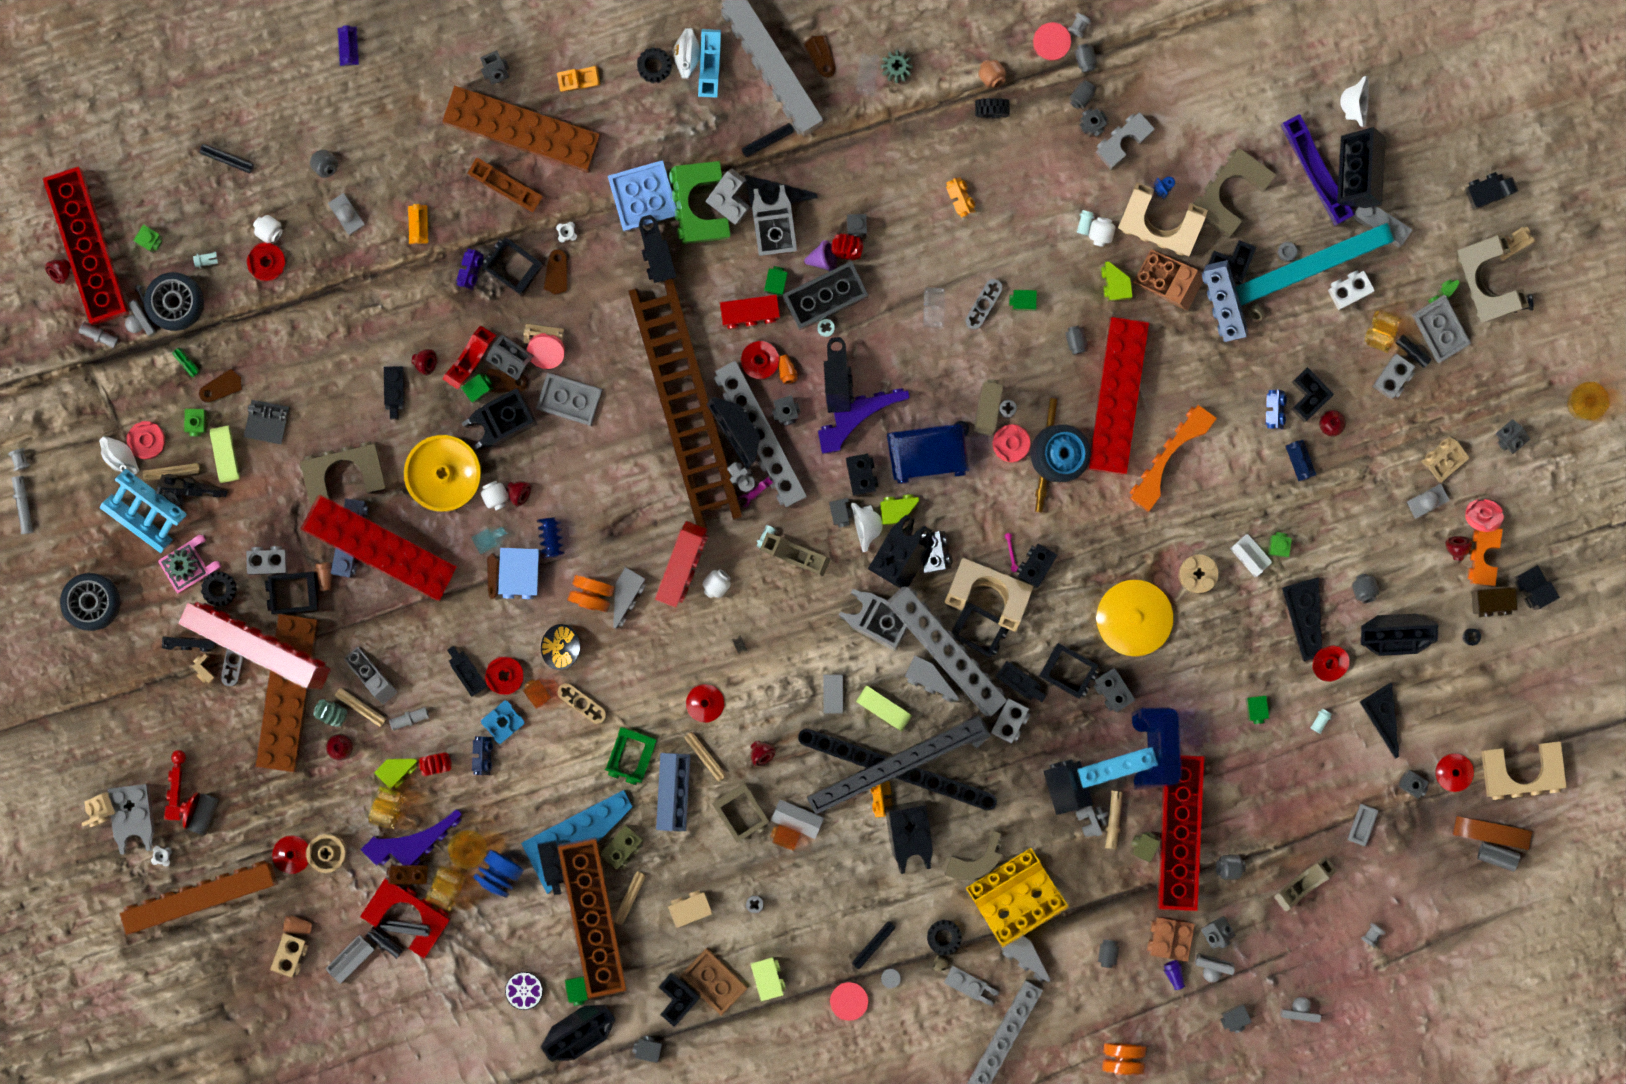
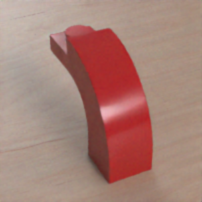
M480 325L472 334L457 361L445 373L443 380L456 389L464 385L485 357L496 335Z

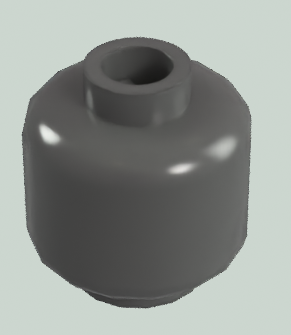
M319 150L312 155L310 167L318 176L328 178L337 171L338 160L329 151Z
M1367 574L1358 575L1356 577L1357 580L1352 583L1356 599L1364 604L1375 601L1380 593L1375 577L1368 576Z
M1237 854L1223 855L1216 862V872L1224 880L1239 879L1246 870L1245 862Z

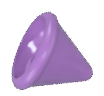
M828 240L822 241L805 258V264L825 269L829 272L836 269L837 257L831 252V242Z

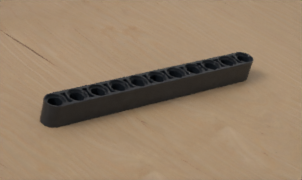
M803 729L798 734V740L802 745L865 768L873 765L876 758L880 757L883 760L888 758L810 729ZM802 733H811V742L804 743L801 740ZM823 738H827L830 741V747L825 750L819 746V742ZM840 745H846L848 747L847 755H839L837 748ZM863 751L866 753L867 757L864 762L856 760L857 752ZM917 767L894 777L984 810H992L997 805V799L991 793ZM915 770L921 774L920 780L916 782L910 779L911 772ZM931 777H936L939 780V785L936 788H931L928 785V780ZM950 783L957 786L956 793L952 795L946 791V787ZM967 790L975 792V798L972 801L965 799L964 794ZM986 796H990L993 799L991 807L983 805V799Z

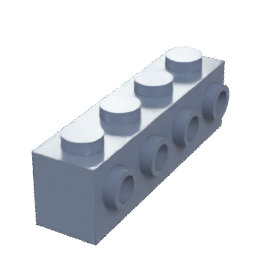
M1228 260L1206 265L1202 278L1204 284H1208L1209 290H1207L1209 301H1212L1214 308H1212L1213 316L1219 322L1217 326L1219 336H1223L1224 342L1247 337L1248 328Z
M345 498L344 507L363 518H367L368 507L366 502ZM335 549L331 574L352 578V575H355L357 570L356 559Z
M660 753L656 830L686 832L690 754Z

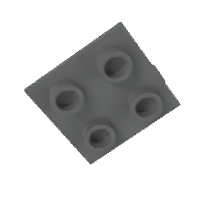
M251 400V405L248 406L249 414L244 437L282 445L289 407Z

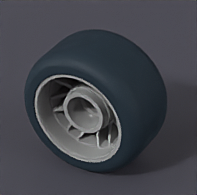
M169 272L159 275L149 284L144 296V305L149 318L155 324L166 330L180 331L191 327L200 318L204 308V298L200 287L193 279L182 273ZM176 297L179 298V305L172 307L171 300Z
M83 573L73 577L64 586L60 596V607L63 616L71 625L81 630L96 631L107 627L114 621L120 609V595L114 583L107 577L95 573ZM90 597H94L96 600V604L92 608L87 605V600Z

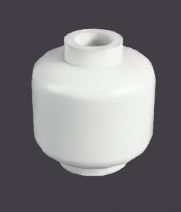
M265 215L262 218L258 217L253 224L255 236L265 243H275L283 233L281 223L270 215Z
M1098 217L1097 220H1093L1091 223L1089 238L1094 241L1093 244L1105 246V243L1113 241L1116 226L1112 223L1111 219Z
M494 481L483 486L484 490L481 492V496L487 508L499 510L506 506L505 502L508 501L509 496L503 483Z
M721 569L718 571L712 570L703 580L704 593L710 598L723 597L731 586L730 576Z

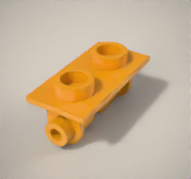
M961 177L948 181L946 189L950 198L958 197L959 199L953 203L957 214L963 218L969 213H975V202L968 195L966 182Z
M413 204V206H408L409 244L428 243L427 205Z
M885 781L870 789L873 794L872 810L875 813V817H885V807L892 806V798L885 799V795L891 794L890 781Z

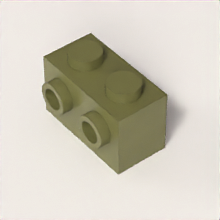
M625 825L600 855L617 870L620 867L624 869L631 861L628 857L632 852L637 854L643 847L641 844L643 839Z
M1147 831L1145 834L1135 835L1131 842L1133 848L1130 854L1150 863L1160 844L1157 841L1158 837Z

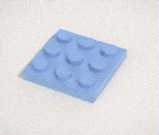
M663 160L608 176L623 232L638 228L640 219L643 216L652 215L657 222L675 217V209L677 208L672 198V191ZM646 219L643 221L642 225L645 226L652 224L653 221L650 219Z

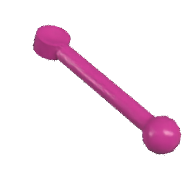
M1006 533L1005 539L1008 542L1012 563L1011 571L1017 572L1018 566L1015 563L1011 542L1012 534Z

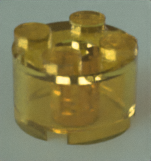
M1376 310L1371 323L1374 326L1372 329L1368 328L1364 342L1367 343L1366 345L1388 354L1399 330L1398 326L1401 324L1402 318L1383 310Z
M1585 382L1571 390L1568 396L1567 408L1574 418L1587 422L1593 421L1603 416L1610 404L1609 396L1605 388L1597 382ZM1591 399L1592 402L1586 405L1585 401Z
M379 786L376 792L378 797L373 801L368 823L394 830L396 822L398 823L400 818V808L404 803L406 795Z
M463 830L456 833L448 844V854L451 861L463 869L479 866L488 853L486 839L482 834L474 830ZM470 844L473 851L465 854L466 850L463 847Z
M440 866L432 881L433 884L428 890L426 900L451 911L455 904V898H458L462 891V885L466 876L447 867Z

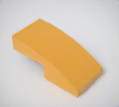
M597 66L557 73L560 92L600 86Z

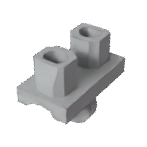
M735 462L727 468L733 476L730 478V481L738 485L742 491L747 492L754 488L755 480L751 476L753 474L751 469L744 468L740 462Z
M1092 806L1075 811L1078 820L1089 817L1091 824L1082 827L1085 837L1102 835L1097 820H1100L1101 826L1106 825L1105 817L1109 815L1108 811L1103 813L1100 806L1095 808L1096 816Z

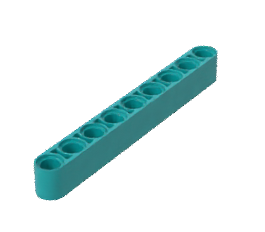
M1382 224L1236 286L1241 306L1394 242L1395 238L1389 224Z

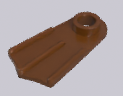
M812 35L803 45L819 74L824 78L832 77L835 73V65L826 36ZM824 66H829V67H830V71H829V72H825V71L823 70V67H824Z
M559 249L553 250L549 255L543 287L544 290L554 295L567 291L566 254ZM557 254L561 256L559 262L554 260V256Z
M490 368L487 370L486 374L493 382L492 386L494 389L491 392H510L516 388L524 391L528 387L529 382L525 375L519 378L523 380V385L517 386V380L502 370Z
M229 369L199 390L200 399L203 402L209 403L241 391V376L232 369ZM206 391H211L210 397L204 396Z
M494 553L487 557L488 595L490 599H495L498 596L499 590L497 581L499 580L500 559Z

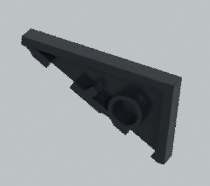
M745 175L751 208L754 201L755 188H758L759 195L764 203L774 204L778 200L779 185L784 184ZM784 185L785 194L791 204L818 199L817 193Z
M162 474L156 494H162L163 490H170L174 495L202 497L204 492L213 494V497H226L228 489L199 483L191 478L181 479L173 474Z
M1390 682L1359 701L1390 753L1396 759L1399 757V745L1394 711L1393 684Z

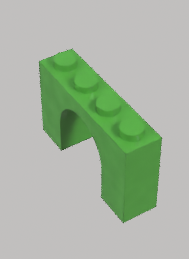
M720 161L674 166L669 173V178L674 186L672 198L676 202L677 207L675 209L676 221H679V228L677 230L679 240H681L682 244L728 239L730 237V230L727 218L700 219L692 213L688 205V195L694 186L720 182L722 179Z

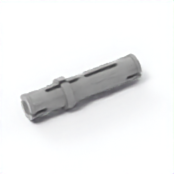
M24 476L12 477L11 480L15 494L13 499L16 500L21 534L33 533L27 501L29 495L25 489Z

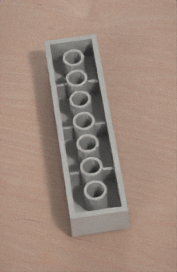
M725 0L722 2L721 14L726 22H731V30L737 39L741 38V46L746 54L750 53L752 55V63L756 70L761 69L762 79L767 87L771 85L773 88L772 95L778 103L782 102V110L788 119L791 117L794 121L792 126L798 135L802 134L805 137L823 126L822 117L747 0Z

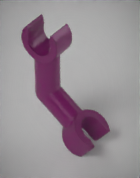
M767 477L749 493L739 496L738 500L745 497L747 503L743 507L749 506L750 501L773 482Z

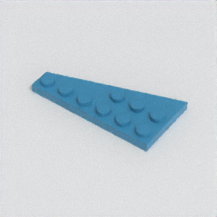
M624 790L521 843L547 894L552 890V885L547 886L537 844L556 840L558 847V844L596 837L598 843L632 808Z

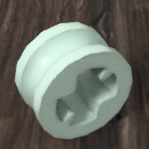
M829 319L821 320L817 326L819 334L824 337L831 336L835 329L833 322ZM829 323V328H832L831 331L823 333L821 331L823 328H820L821 325Z

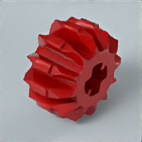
M841 233L834 236L831 252L841 259L854 261L860 259L864 242L854 235Z
M446 752L419 759V769L423 776L439 774L452 769L451 758Z

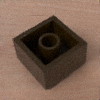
M1516 587L1471 591L1473 614H1478L1479 617H1490L1495 612H1498V616L1512 615V611L1518 610Z

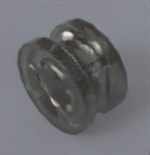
M738 636V639H732L738 654H741L743 650L747 651L741 636Z

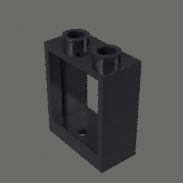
M508 238L499 239L494 246L496 250L492 256L489 254L483 261V269L522 296L544 265ZM507 246L532 263V266L517 286L491 269Z
M314 571L268 576V580L265 581L266 592H269L270 599L267 600V609L271 611L272 615L319 610L317 579ZM307 578L309 606L278 609L275 581Z
M967 602L951 633L955 636L956 640L989 658L991 655L995 656L1000 648V645H998L1000 638L1005 639L1009 629L1000 627L988 651L961 637L959 633L972 610L997 624L1000 620L996 616Z
M1057 643L1038 677L1080 699L1081 696H1086L1090 688L1087 685L1090 679L1095 680L1099 670H1097V664ZM1062 651L1091 667L1078 692L1049 677Z

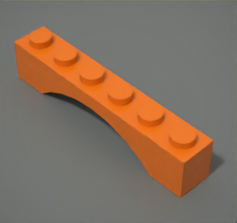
M1199 405L1189 409L1185 415L1188 419L1184 424L1182 422L1179 423L1174 430L1177 434L1173 439L1169 437L1163 445L1166 448L1162 454L1158 453L1152 460V463H1154L1153 467L1150 470L1147 468L1142 474L1141 478L1143 481L1140 485L1135 484L1129 492L1132 495L1129 499L1147 512L1151 510L1161 496V476L1173 452L1186 441L1205 435L1217 419Z

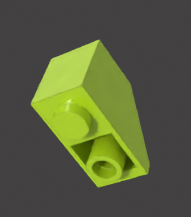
M1109 261L1105 262L1104 267H1101L1102 278H1106V286H1103L1104 297H1108V302L1132 299L1130 278Z
M914 494L903 495V499L895 500V496L883 498L884 501L880 502L883 525L896 524L905 515L908 516L919 502V498H914Z
M387 759L374 774L390 789L393 787L397 789L405 781L403 777L407 773L411 775L418 768L416 764L419 761L417 759Z

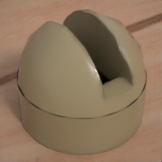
M1254 304L1250 308L1248 315L1251 319L1260 321L1264 316L1265 309L1263 306L1260 307L1258 304Z
M937 955L932 969L938 972L945 971L946 967H948V962L944 957Z

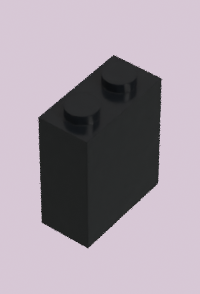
M1072 759L1051 764V769L1043 771L1056 815L1093 805L1089 788H1083L1078 769L1083 768L1081 761L1073 762Z

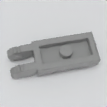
M952 966L944 981L948 986L990 1006H993L994 1002L981 996L983 990L985 989L997 996L1000 993L988 986L987 983Z

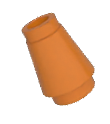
M789 355L779 357L780 380L785 385L798 380V373Z

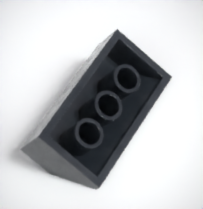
M1375 127L1341 136L1338 204L1360 208H1369L1382 204L1386 137Z

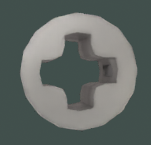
M1076 13L1075 21L1067 30L1073 35L1082 38L1084 36L1083 32L1086 26L1091 23V20L1080 13Z
M1004 400L999 406V413L1004 418H1011L1017 410V406L1012 400ZM1006 404L1013 408L1009 414H1006V410L1002 409Z
M24 448L8 453L15 466L13 468L14 471L30 467V463H27L24 455Z
M751 896L746 902V908L751 913H758L763 908V900L759 896ZM751 900L759 901L758 909L750 908Z
M1371 923L1370 929L1361 939L1375 948L1381 935H1384L1386 932Z

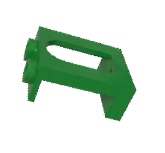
M620 727L605 768L608 771V776L617 779L619 776L627 778L625 782L637 785V782L642 783L657 739ZM627 738L645 744L638 766L632 774L622 773L618 766Z

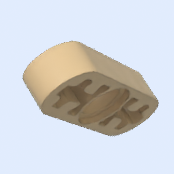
M566 683L558 688L559 698L591 722L599 724L605 720V710L574 686ZM570 687L571 694L574 696L576 692L579 694L575 697L573 704L569 702L572 699L571 697L562 696V688L567 689ZM579 698L587 700V707L585 709L577 707L576 702ZM591 703L594 705L592 708L594 711L601 710L600 715L602 719L597 718L594 720V715L591 712L588 715L585 714L590 708Z

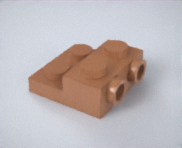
M1156 917V921L1152 920L1150 932H1153V938L1148 941L1147 951H1150L1151 956L1188 962L1195 924Z

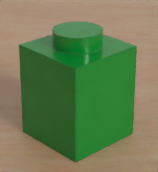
M773 266V269L769 268L764 293L783 297L788 272H784V268Z
M1013 290V295L1009 294V306H1012V311H1036L1037 290Z
M483 373L476 375L461 387L472 403L479 401L494 389L491 378Z
M1267 697L1245 698L1248 721H1253V724L1265 723V719H1269Z
M584 976L565 980L568 1002L573 1003L574 1006L585 1004V1000L589 998Z

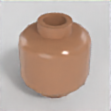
M986 60L980 65L978 76L988 88L996 89L1005 83L1006 71L997 60Z

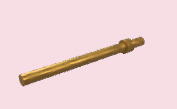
M1050 398L1046 428L1053 426L1055 422L1057 399ZM1039 476L1038 489L1035 492V497H1037L1035 512L1039 513L1043 512L1044 498L1047 496V490H1045L1047 480Z

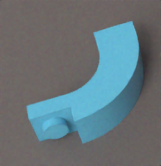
M702 29L698 97L717 98L721 30Z

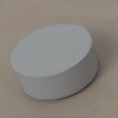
M1285 242L1278 248V256L1282 261H1292L1297 256V248L1293 243Z
M886 969L881 975V981L887 988H895L900 983V974L895 969Z

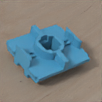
M506 700L481 720V724L499 744L525 724L521 716L515 712L511 704ZM502 717H505L508 723L501 728L497 722Z

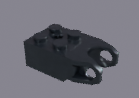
M652 215L641 217L639 229L645 248L641 251L644 262L648 261L650 268H646L649 280L653 279L654 283L675 278L676 273L666 239L662 240L656 219ZM646 219H650L654 223L653 228L650 230L643 228L642 224Z
M834 337L827 343L828 361H824L828 413L851 411V404H854L851 366H848L845 341L841 337ZM834 342H839L842 344V348L839 351H834L831 349V345Z
M518 388L483 405V407L475 410L467 420L462 422L465 428L475 425H482L484 427L483 438L474 445L476 451L486 447L498 446L538 425L522 391ZM509 412H513V418L507 419V417L509 416Z
M907 515L891 528L868 567V570L900 589L910 586L925 560L924 555L928 550L932 536V530L926 526H923L912 535L914 519ZM909 521L908 525L903 529L904 523ZM926 531V536L923 539H921L922 534Z
M920 800L885 807L892 855L897 861L900 874H905L906 862L913 855L921 856L926 869H931L933 847L926 804ZM908 822H911V825L906 828L905 826L908 825Z

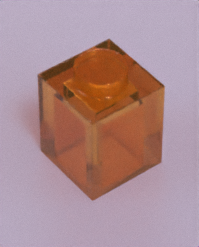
M531 679L524 684L526 688L523 689V692L536 709L552 699V696L539 679L536 681Z
M779 824L778 828H773L770 838H773L772 843L794 851L800 832Z

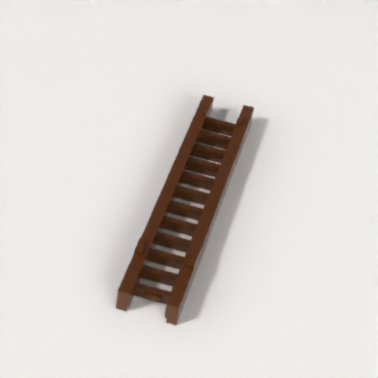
M672 278L664 281L667 295L642 302L638 288L628 290L696 525L707 528L703 511L722 508L723 505L729 504L733 520L742 518L733 484L730 481V473L727 469V463L713 415L706 405L709 401ZM670 303L673 314L647 321L644 310ZM675 321L678 332L652 339L650 328ZM681 340L682 351L662 357L657 356L655 347ZM686 358L689 369L663 376L660 365ZM691 375L694 389L669 396L666 382ZM694 394L697 395L700 407L674 414L671 401ZM702 412L705 422L704 426L679 432L676 419ZM703 431L708 432L711 444L685 451L681 438ZM713 449L716 462L690 469L687 456ZM718 467L721 481L695 487L693 474ZM720 486L724 487L727 499L701 506L697 493Z

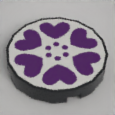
M519 972L508 980L505 986V996L512 1007L518 1010H528L540 1003L543 996V985L535 974Z

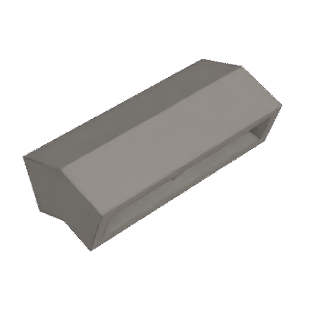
M779 800L771 821L816 839L824 818Z
M359 934L325 969L341 984L375 948Z

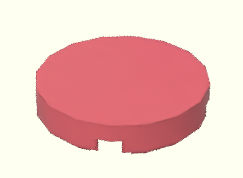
M1055 22L1045 23L1040 26L1033 38V46L1037 55L1049 61L1059 60L1064 57L1071 45V37L1068 30Z
M547 333L535 335L530 339L527 346V352L533 355L531 362L542 369H552L561 364L565 356V346L562 341L552 334L551 336L546 335Z
M142 421L136 423L128 432L127 446L131 449L134 456L141 459H152L162 452L165 446V435L157 424L150 421Z
M1011 424L1004 425L998 429L994 435L992 445L997 457L1012 463L1025 458L1030 450L1031 443L1030 436L1025 429L1019 425Z
M1476 499L1470 502L1465 511V518L1468 524L1474 529L1484 532L1495 531L1500 528L1504 515L1502 508L1497 503L1488 499H1484V501Z
M841 983L831 993V1009L842 1020H856L867 1010V993L857 983Z

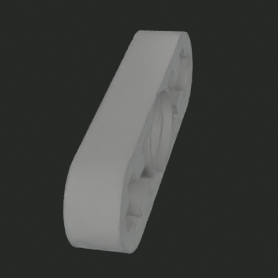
M991 279L984 286L966 317L965 323L969 329L977 330L983 324L1002 291L1000 281ZM996 283L999 291L992 293L991 297H994L992 301L990 297L983 295V293L985 292L988 295L990 291L989 284L993 285ZM982 299H986L989 302V308L986 310H982L978 306V302ZM974 309H976L979 313L985 314L984 317L979 315L977 321L979 322L978 325H970L971 321L969 320V318H974L977 313L973 312Z
M228 648L226 650L221 680L226 686H235L240 679L244 656L238 654L239 662L231 664L229 656L236 652ZM227 665L238 667L237 671L233 670L232 676L235 677V680H231V683H228V679H225V676L229 675L231 670L227 669Z

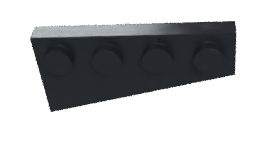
M1319 577L1281 588L1303 661L1314 659L1315 655L1322 649Z

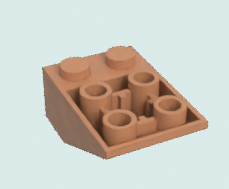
M1151 249L1133 283L1167 302L1188 311L1203 283L1202 273L1197 269Z

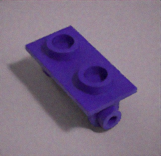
M344 25L342 26L343 28H338L340 66L359 65L357 27Z
M471 249L464 253L461 265L467 266L466 270L460 268L456 279L457 286L473 290L477 282L479 268L483 263V253Z

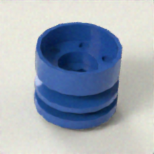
M490 849L484 858V861L490 867L486 869L480 866L478 870L485 875L481 876L475 873L473 878L489 892L507 898L509 893L503 889L504 886L512 890L514 887L508 882L509 878L518 881L524 869Z

